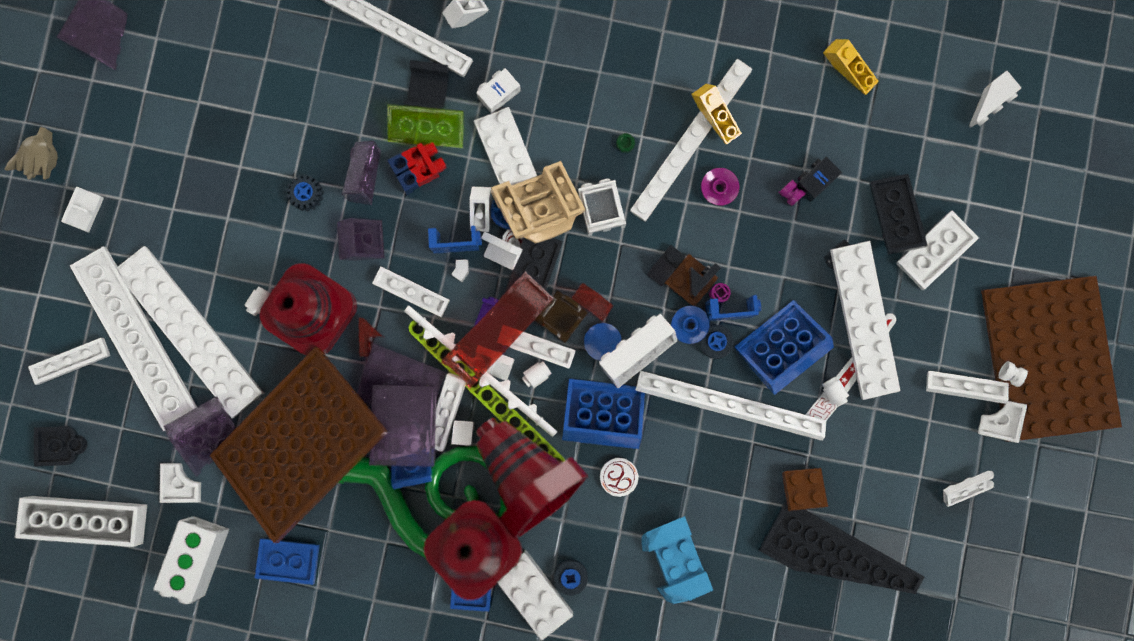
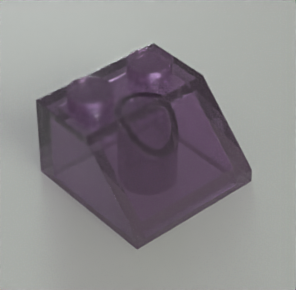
M349 218L337 222L339 260L358 261L385 258L381 220Z

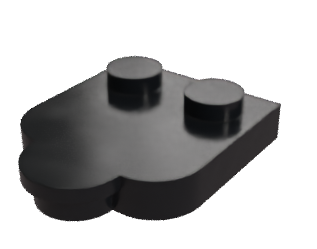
M70 426L34 428V467L60 466L74 463L77 456L86 451L88 446L87 440L83 436L77 435V431Z

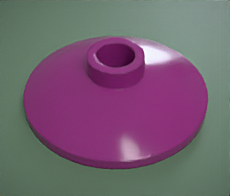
M715 168L704 176L701 183V191L705 199L711 204L718 206L727 205L737 197L739 181L730 170ZM716 186H722V191H717Z

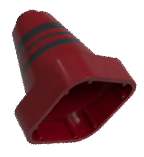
M300 263L288 268L277 285L272 289L261 307L260 320L266 330L300 353L308 355L315 347H319L324 354H327L356 314L357 301L351 291L318 269L308 264ZM287 297H291L294 300V306L290 309H286L283 306V301Z
M492 418L481 425L476 431V434L480 437L476 446L507 509L501 516L500 521L514 539L521 537L559 510L588 478L586 472L573 457L560 463L508 421L498 423L495 418Z
M476 500L468 501L461 505L427 537L424 544V554L427 561L450 588L465 600H476L484 596L519 563L523 552L519 538L514 539L501 523L497 513L488 504ZM463 545H468L471 548V555L468 558H463L459 555V549Z

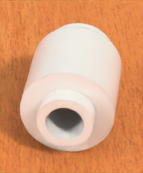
M258 286L256 290H253L245 303V306L248 307L246 311L254 316L260 314L261 307L270 292Z
M542 361L541 363L537 362L523 372L525 376L522 379L528 387L532 385L535 388L547 380L548 376L552 373Z
M836 377L822 384L824 387L823 391L832 405L836 404L839 407L848 401L846 398L849 394L841 381L837 380Z

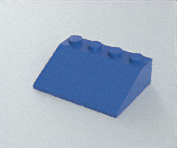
M794 300L735 346L738 353L774 395L834 348L832 337Z
M569 379L562 440L639 449L642 440L645 393L636 391V386L622 385L620 388H617L611 383Z

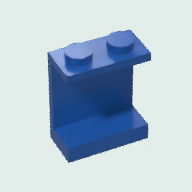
M471 226L472 241L441 243L440 233L436 228L428 229L429 248L434 254L479 251V245H482V234H480V231H477L475 226Z
M753 295L746 299L747 312L719 314L718 299H710L705 302V311L709 321L752 318L759 315L761 301L757 300V295Z

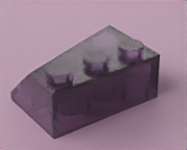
M78 0L57 38L68 46L116 71L117 55L120 54L121 49L119 45L121 36L124 35L128 14L107 0Z
M375 141L355 142L354 148L351 149V160L342 195L349 202L372 205L381 149Z

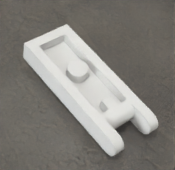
M986 471L975 477L967 478L956 485L948 486L943 490L945 504L949 507L992 489L994 482L991 479L994 478V473Z

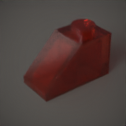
M584 283L580 285L572 297L583 309L602 322L613 307L604 297Z

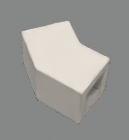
M456 260V268L451 275L463 282L469 274V261Z

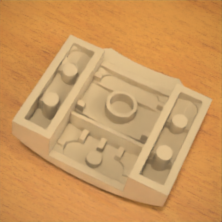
M561 161L544 167L541 175L511 186L510 182L507 181L491 187V194L515 239L524 237L534 243H540L571 230L575 217L585 212V208Z

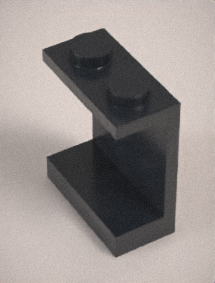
M410 60L411 78L407 101L404 100L405 108L411 113H419L421 111L427 112L431 116L443 114L450 74L448 65Z

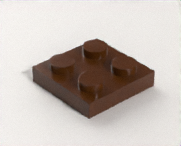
M688 254L664 284L691 306H696L718 277L714 275L703 289L692 298L689 288V268L692 267L698 274L703 276L701 272L706 267Z
M821 468L782 472L788 511L828 507Z

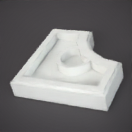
M1007 401L997 413L982 415L978 434L1019 443L1027 405Z
M182 463L160 464V503L201 502V482L193 481L187 477L183 471Z

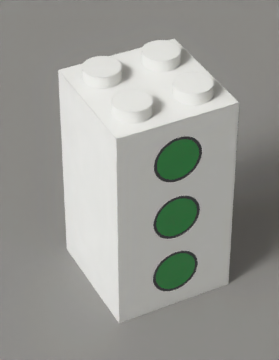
M194 516L179 520L153 590L159 591V594L164 597L173 596L178 598V601L184 604H190L205 596L229 529Z

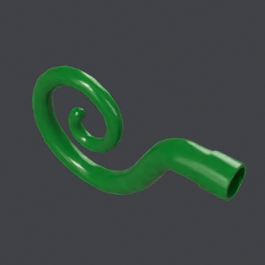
M458 446L442 453L431 464L432 481L425 483V492L428 502L435 513L445 520L456 510L448 507L442 500L438 489L439 479L446 469L460 461L476 462L487 469L476 446ZM364 456L338 484L348 482L371 485L385 510L392 528L409 549L426 559L424 544L429 535L421 529L412 517L401 489H393L391 470L378 459ZM471 485L466 486L464 494L467 502L479 501L476 488ZM500 496L498 516L501 518L507 509ZM468 545L461 546L459 555L463 558H468L471 555V548Z

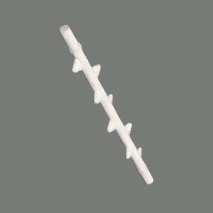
M408 306L404 310L419 326L421 325L425 329L423 336L425 340L435 337L452 352V361L462 360L480 375L479 385L481 387L493 386L508 399L509 409H520L536 423L535 425H539L550 436L553 437L557 433V430L549 425L543 417L536 414L537 406L535 404L527 406L509 391V380L499 382L481 367L480 357L472 359L454 344V333L443 335L412 307Z

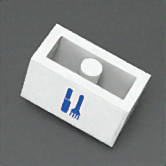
M506 68L502 71H497L492 76L493 79L488 83H482L476 92L479 100L491 114L521 91L519 83Z

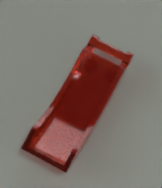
M525 272L441 362L445 366L448 365L471 389L554 298ZM455 356L475 373L473 377L453 360Z

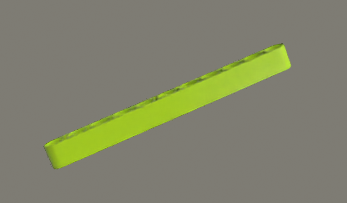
M415 320L410 323L409 332L452 374L467 379L465 387L501 422L508 421L510 423L512 417H518L521 422L520 426L517 427L519 431L524 434L525 431L531 430L534 433L533 442L537 445H547L548 453L551 456L560 458L562 462L565 461V458L514 408H508V402L490 385L481 387L478 383L474 388L469 385V379L474 376L480 382V375L462 360L452 361V352L450 359L444 361L441 354L449 349L438 340L436 346L429 347V339L425 340L423 338L425 329L423 328L421 333L416 334L414 327L418 323ZM459 363L465 366V371L462 374H457L455 371V366ZM485 390H490L493 394L492 399L489 401H485L482 397ZM499 403L505 404L507 408L504 414H499L496 411V406Z

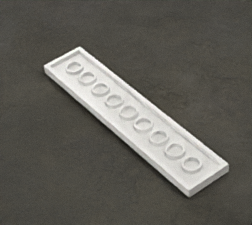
M103 246L70 265L162 430L167 431L199 412L197 405L136 298L119 273L117 265L107 247Z
M143 246L117 267L129 290L231 418L236 417L264 394L146 246Z

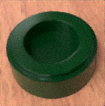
M628 133L619 135L616 141L617 149L622 153L631 152L635 146L634 137Z

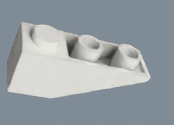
M1008 71L985 87L970 122V127L976 124L982 125L989 119L987 115L991 112L993 114L997 113L1003 108L1002 103L1005 101L1009 103L1018 96L1016 92L1021 89V86Z

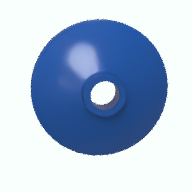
M685 306L675 313L671 326L675 330L679 341L686 344H694L705 338L709 331L710 322L707 314L701 308ZM690 323L695 324L693 329H689Z

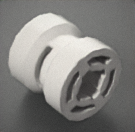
M1007 361L1000 369L998 376L999 379L1010 381L1012 385L1020 387L1024 383L1028 372L1022 367L1017 368L1015 364Z

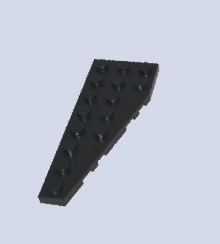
M787 500L783 503L759 548L760 552L794 571H802L912 594L917 593L924 579V576L811 512L807 510L788 511Z

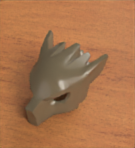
M40 127L37 135L28 137L22 142L18 152L10 159L4 169L6 171L15 169L22 171L24 169V175H27V179L30 180L35 178L36 175L42 174L44 180L48 179L51 170L56 167L58 159L57 152L52 144V132Z

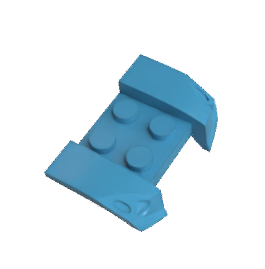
M685 516L642 535V551L650 552L654 550L667 584L657 589L663 598L672 604L689 601L713 591L708 575L703 570L690 535L692 534Z

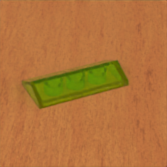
M387 105L388 142L422 143L423 145L433 142L435 146L463 148L465 130L464 111Z

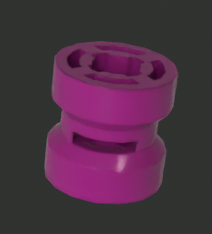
M794 180L778 192L787 199V203L790 206L794 205L805 195L803 190L797 188Z
M718 283L710 289L709 298L718 299V304H721L730 297V288L724 283Z

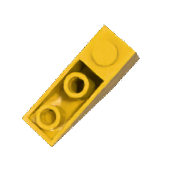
M835 39L823 52L832 66L864 95L878 83L877 78L849 39Z
M706 83L691 94L699 110L726 145L742 134L716 86Z

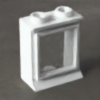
M604 179L596 185H592V183L581 185V188L578 189V196L585 208L583 216L588 236H591L593 232L602 230L606 232L614 227L621 226V228H624L626 226L615 180Z

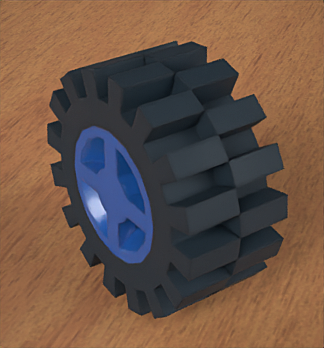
M298 175L297 179H291L293 182L288 183L289 189L286 188L288 193L286 196L290 200L289 202L302 211L316 209L315 206L321 204L319 203L320 200L323 201L322 194H324L319 182L307 175H303V177Z

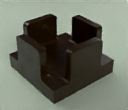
M557 290L542 308L535 322L566 343L588 312L566 294L564 295Z

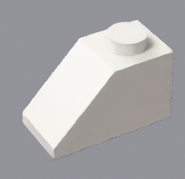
M452 0L442 13L450 26L456 28L466 26L487 13L489 9L483 0Z
M472 187L470 231L471 226H475L477 231L489 232L491 188Z

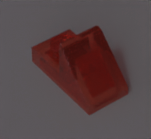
M359 318L360 357H371V353L374 352L373 341H370V338H383L385 336L368 320Z

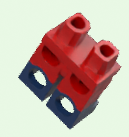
M433 142L424 146L420 143L388 159L406 195L413 193L420 186L440 177L438 173L447 168L442 158L431 161L430 157L438 153Z

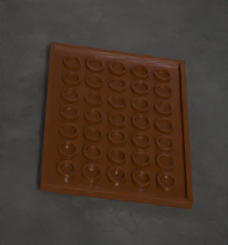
M1097 276L981 291L995 381L1009 383L1008 401L1027 405L1020 440L1122 427ZM1007 361L1015 364L1017 368L1022 367L1027 370V377L1020 387L1012 385L1010 381L999 379L1000 369ZM999 403L1000 410L1003 408L1005 403Z
M315 347L211 453L210 457L272 542L279 543L388 431L319 347Z

